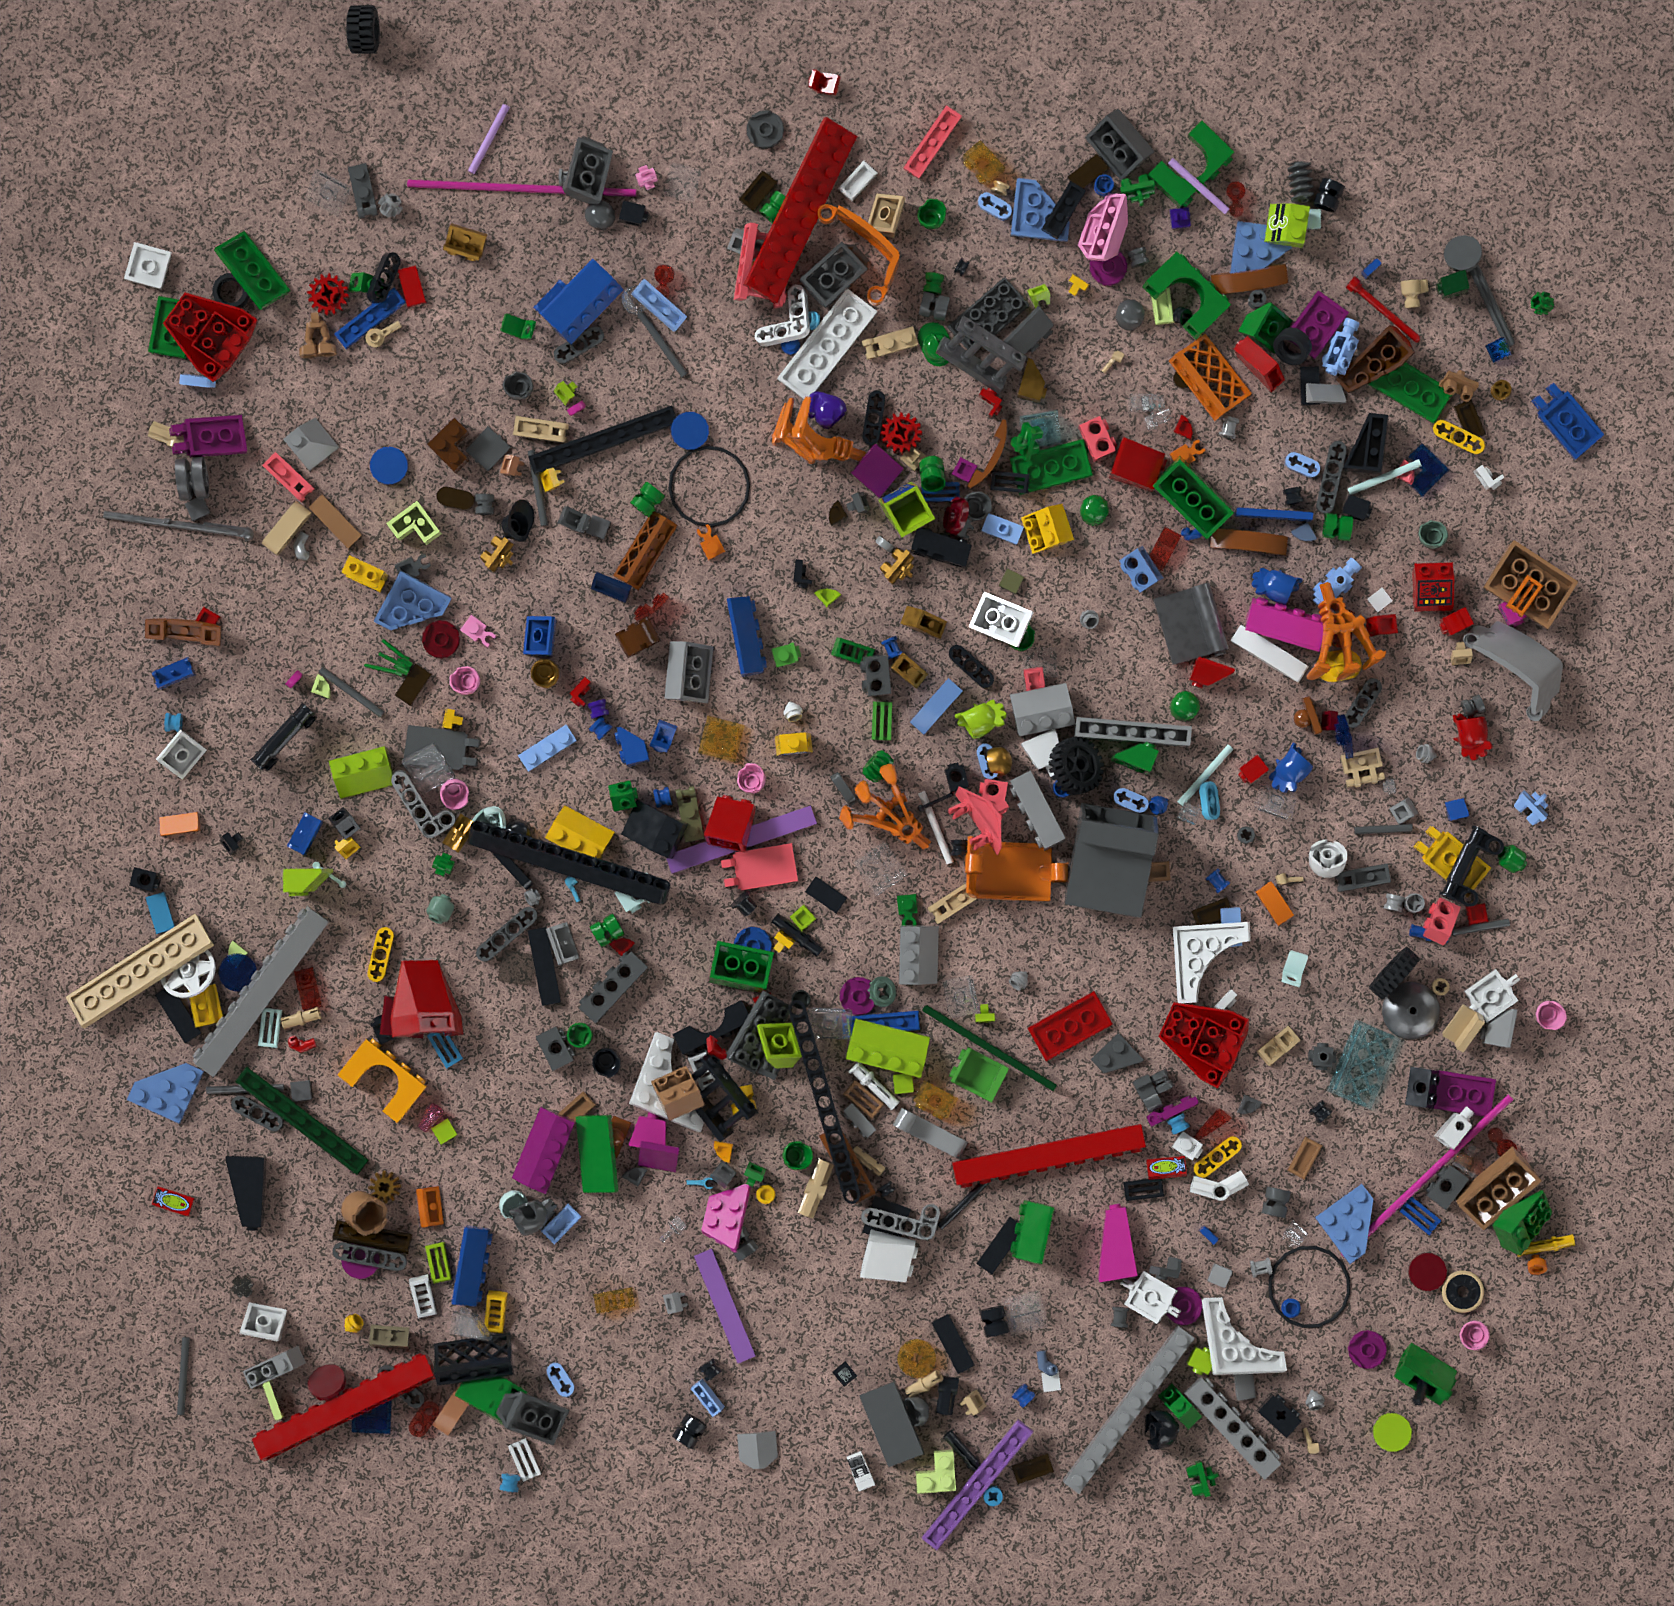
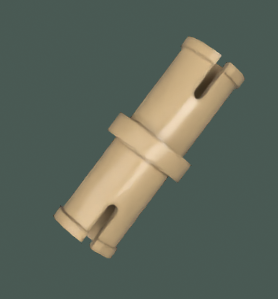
M318 1007L304 1012L297 1011V1014L282 1017L281 1023L284 1030L297 1025L304 1026L307 1022L321 1019V1012Z
M935 1370L926 1377H920L916 1383L905 1388L906 1394L911 1393L908 1396L910 1398L917 1396L923 1391H929L932 1386L943 1381L942 1374Z

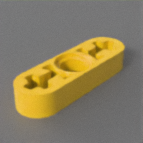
M1439 420L1433 426V432L1436 436L1473 454H1480L1485 450L1486 444L1482 438L1448 421ZM1444 423L1446 424L1445 428L1450 431L1451 427L1455 428L1450 435V439L1447 438L1448 433H1439L1438 425L1442 426ZM1458 431L1463 432L1465 435V439L1461 443L1454 440V435ZM1469 435L1472 436L1470 441H1480L1479 445L1482 446L1481 449H1476V451H1474L1473 445L1467 444V447L1464 446V444H1466V442L1468 441Z
M388 927L380 928L376 934L367 972L368 978L373 982L382 981L386 975L394 941V932ZM385 930L391 935L390 939H386L385 944H389L388 948L377 946L378 942H383V937H380V934L384 933ZM383 949L386 951V958L384 960L376 958L377 950ZM373 961L385 963L384 967H379V972L382 975L378 976L377 979L371 974L372 970L375 971L377 965H373Z
M1234 1136L1226 1138L1194 1164V1173L1201 1178L1209 1176L1241 1150V1141ZM1230 1140L1232 1142L1237 1141V1149L1231 1148L1227 1151L1230 1153L1229 1156H1226V1153L1220 1149L1221 1146H1224V1149H1226L1230 1145L1228 1143ZM1216 1151L1221 1152L1223 1155L1222 1161L1218 1163L1212 1160V1155ZM1208 1157L1215 1167L1211 1168L1209 1165L1205 1169L1207 1171L1205 1174L1202 1172L1198 1173V1165L1207 1164L1208 1162L1205 1159Z

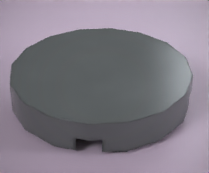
M768 110L759 111L753 114L747 123V136L750 142L758 148H772L782 140L784 124L777 114Z
M1467 235L1451 239L1444 250V259L1448 267L1456 270V272L1462 270L1469 272L1475 269L1483 257L1480 243L1474 237Z

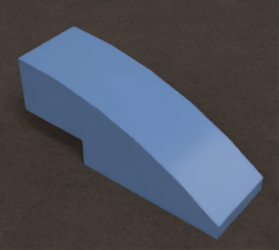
M948 678L910 723L924 735L963 690Z

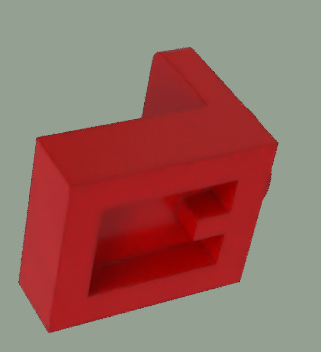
M1396 614L1367 618L1366 629L1370 635L1369 637L1398 633Z
M586 677L570 692L572 696L570 700L578 707L580 705L583 707L587 705L579 698L581 694L585 696L591 689L589 686L591 682Z

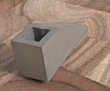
M296 1346L244 1370L243 1373L250 1389L294 1370L306 1362L299 1346Z

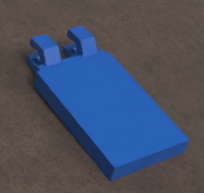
M1553 383L1545 388L1553 397L1548 404L1540 395L1536 396L1531 402L1539 410L1537 412L1538 418L1575 460L1598 441L1604 433L1568 391L1561 392Z

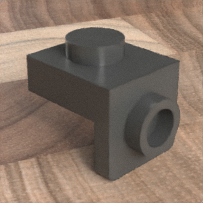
M564 506L557 523L575 532L584 533L590 525L589 519L591 516Z
M1168 1257L1167 1268L1150 1265L1149 1273L1155 1274L1156 1278L1161 1280H1167L1168 1277L1179 1279L1182 1260Z

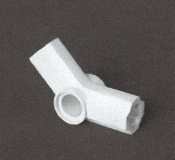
M1241 1170L1219 1183L1194 1176L1190 1192L1223 1201L1230 1195L1248 1186L1249 1183ZM1219 1186H1222L1225 1190L1222 1197L1215 1195V1189Z

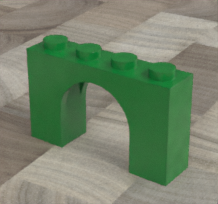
M1201 120L1189 132L1187 138L1205 156L1206 169L1196 179L1207 187L1205 183L1209 179L1213 181L1220 174L1218 170L1223 165L1227 167L1234 160L1232 158L1234 151ZM1163 161L1148 174L1150 180H1154L1155 186L1178 208L1182 206L1186 208L1194 200L1192 196L1196 192L1200 194L1195 187L1186 179L1176 175Z
M1176 251L1146 280L1142 288L1156 300L1173 284L1184 283L1193 287L1200 297V308L1185 323L1183 328L1197 340L1227 311L1231 304L1225 295L1220 294L1215 289L1212 282L1207 281L1202 276L1199 269L1193 267L1183 254H1179Z

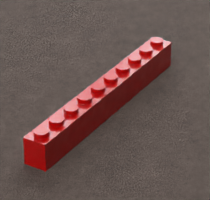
M1136 1124L954 1161L952 1166L956 1185H961V1188L972 1186V1182L979 1181L980 1184L990 1183L991 1178L998 1177L999 1180L1009 1179L1011 1174L1017 1173L1018 1177L1029 1175L1028 1171L1035 1169L1039 1173L1048 1171L1047 1167L1055 1166V1169L1067 1167L1066 1163L1074 1162V1165L1086 1163L1085 1159L1093 1158V1161L1103 1160L1104 1155L1111 1154L1112 1157L1122 1156L1124 1151L1130 1150L1131 1154L1142 1152V1148L1146 1147L1142 1125Z
M422 1353L417 1354L407 1363L401 1362L394 1366L395 1369L389 1372L385 1370L378 1373L377 1378L373 1380L366 1379L359 1383L360 1386L354 1389L353 1387L347 1388L342 1391V1395L325 1400L326 1403L320 1406L315 1404L309 1407L308 1411L303 1414L300 1412L290 1417L291 1420L285 1423L281 1421L274 1424V1428L267 1431L265 1429L256 1433V1437L252 1438V1442L260 1460L266 1462L435 1379L434 1366L430 1357L426 1354L422 1355Z

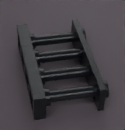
M706 1054L700 1059L703 1065L691 1076L696 1081L709 1071L715 1080L703 1090L697 1085L704 1106L695 1109V1111L717 1140L722 1142L734 1133L730 1128L742 1117L749 1120L758 1111L722 1066L718 1057ZM721 1086L727 1096L713 1106L707 1096ZM732 1101L739 1111L725 1121L719 1114V1111Z

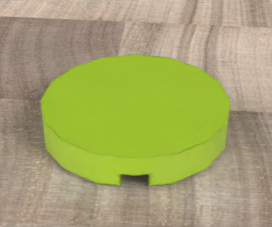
M1397 1413L1381 1415L1373 1426L1375 1442L1386 1451L1396 1452L1402 1450L1411 1439L1412 1429L1409 1422Z

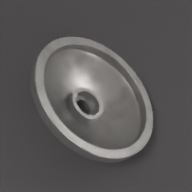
M1405 982L1399 984L1397 988L1385 997L1382 1005V1016L1387 1028L1396 1036L1409 1040L1419 1039L1428 1035L1435 1028L1440 1016V1006L1437 997L1427 986L1417 982ZM1411 1007L1416 1009V1013L1413 1015L1409 1012Z

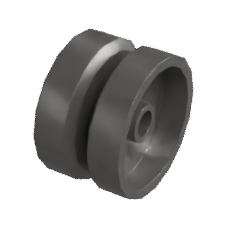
M193 457L191 467L186 458L176 459L175 477L180 500H191L193 490L198 499L208 498L209 477L204 457Z

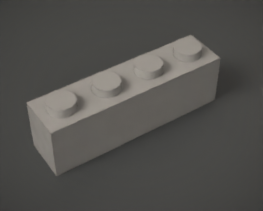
M1031 770L1011 780L1009 790L1013 797L1017 796L1020 802L1017 805L1021 813H1026L1029 819L1026 823L1030 831H1035L1037 835L1035 841L1038 847H1043L1044 851L1064 842L1066 838Z

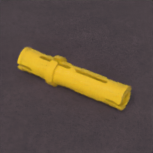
M1573 1234L1562 1237L1551 1236L1550 1239L1530 1242L1528 1249L1524 1250L1521 1256L1551 1250L1555 1252L1561 1248L1574 1247Z

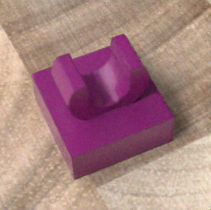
M960 457L952 475L969 484L978 466Z

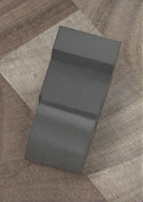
M1148 1074L1132 1081L1135 1090L1149 1113L1163 1106Z

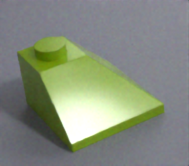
M793 1024L757 1025L766 1060L775 1068H793L802 1057Z

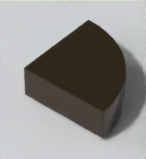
M839 500L832 505L829 511L831 526L848 517Z

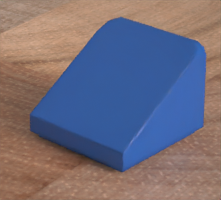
M1464 798L1445 802L1449 821L1469 817Z

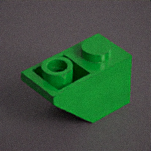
M1172 1383L1158 1395L1187 1429L1191 1428L1202 1417Z

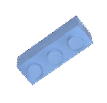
M703 1378L691 1387L693 1393L712 1417L724 1409L725 1406Z

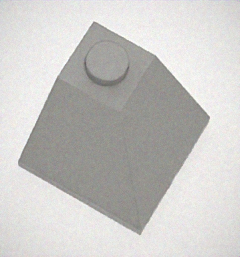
M316 418L297 427L283 439L309 471L339 448Z
M1507 1009L1486 1023L1485 1028L1482 1027L1480 1031L1482 1043L1510 1048L1517 1010Z

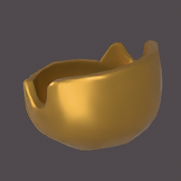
M540 659L531 668V678L539 687L550 688L557 683L560 677V670L557 664L549 659Z
M995 747L987 751V763L991 773H997V776H1005L1011 771L1012 757L1005 748Z

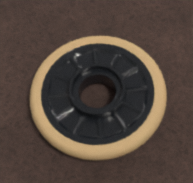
M1465 1270L1456 1271L1450 1274L1444 1281L1442 1297L1445 1304L1451 1310L1467 1313L1475 1310L1481 1304L1484 1297V1287L1479 1277L1474 1273ZM1461 1286H1465L1468 1289V1294L1465 1297L1458 1295V1289Z

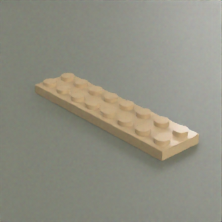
M194 914L66 996V999L81 1027L85 1029L211 948L214 944L199 917Z

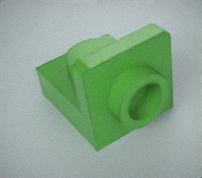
M794 642L772 649L776 668L799 662L798 657H801L799 646H795Z

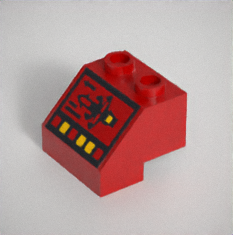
M1453 562L1414 563L1412 571L1414 612L1452 611L1454 607Z

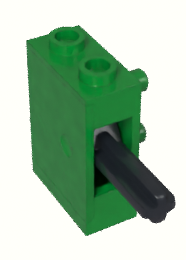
M1411 1342L1400 1357L1394 1378L1415 1390L1412 1399L1414 1406H1422L1425 1397L1440 1406L1444 1400L1448 1401L1453 1393L1451 1389L1457 1382L1455 1379L1457 1370Z

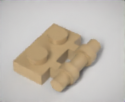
M1379 747L1340 756L1344 775L1352 773L1353 779L1346 780L1347 788L1352 786L1357 788L1361 787L1362 784H1376L1378 781L1385 780L1384 773L1376 774L1375 768L1382 767ZM1369 769V775L1359 777V771Z

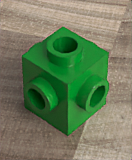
M631 780L608 785L614 812L636 807L635 799L638 798L636 787L632 788Z

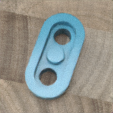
M1204 782L1199 789L1201 812L1206 820H1215L1220 815L1218 789L1214 782Z

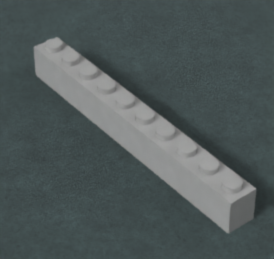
M307 906L306 909L300 910L297 915V921L289 925L285 931V937L282 940L279 939L275 944L274 952L271 956L267 955L262 962V968L254 972L250 984L244 986L240 991L239 999L230 1004L229 1012L225 1017L219 1019L216 1024V1030L207 1035L204 1046L198 1048L194 1053V1064L212 1077L216 1075L329 923L325 917L311 907Z
M1176 1326L1063 1478V1482L1080 1494L1195 1339L1180 1326Z

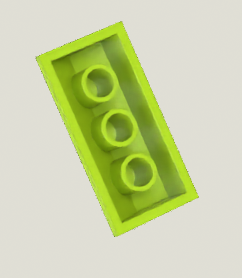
M855 1018L846 1052V1059L921 1078L930 1037Z

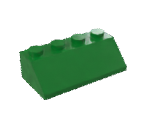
M1181 456L1153 484V487L1206 539L1234 514V508Z

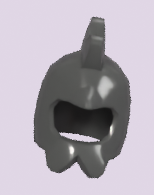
M550 1198L542 1202L534 1200L511 1209L509 1212L520 1234L528 1236L539 1231L550 1221L549 1219L555 1214L554 1210L557 1205Z

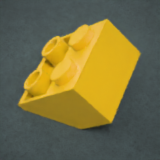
M1063 504L1048 506L1021 517L1032 554L1074 540Z

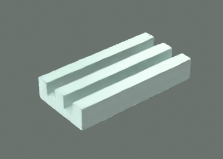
M265 1008L262 1011L258 1046L278 1048L282 1010ZM270 1012L267 1041L264 1043L266 1014ZM274 1013H277L274 1043L272 1044L271 1036Z

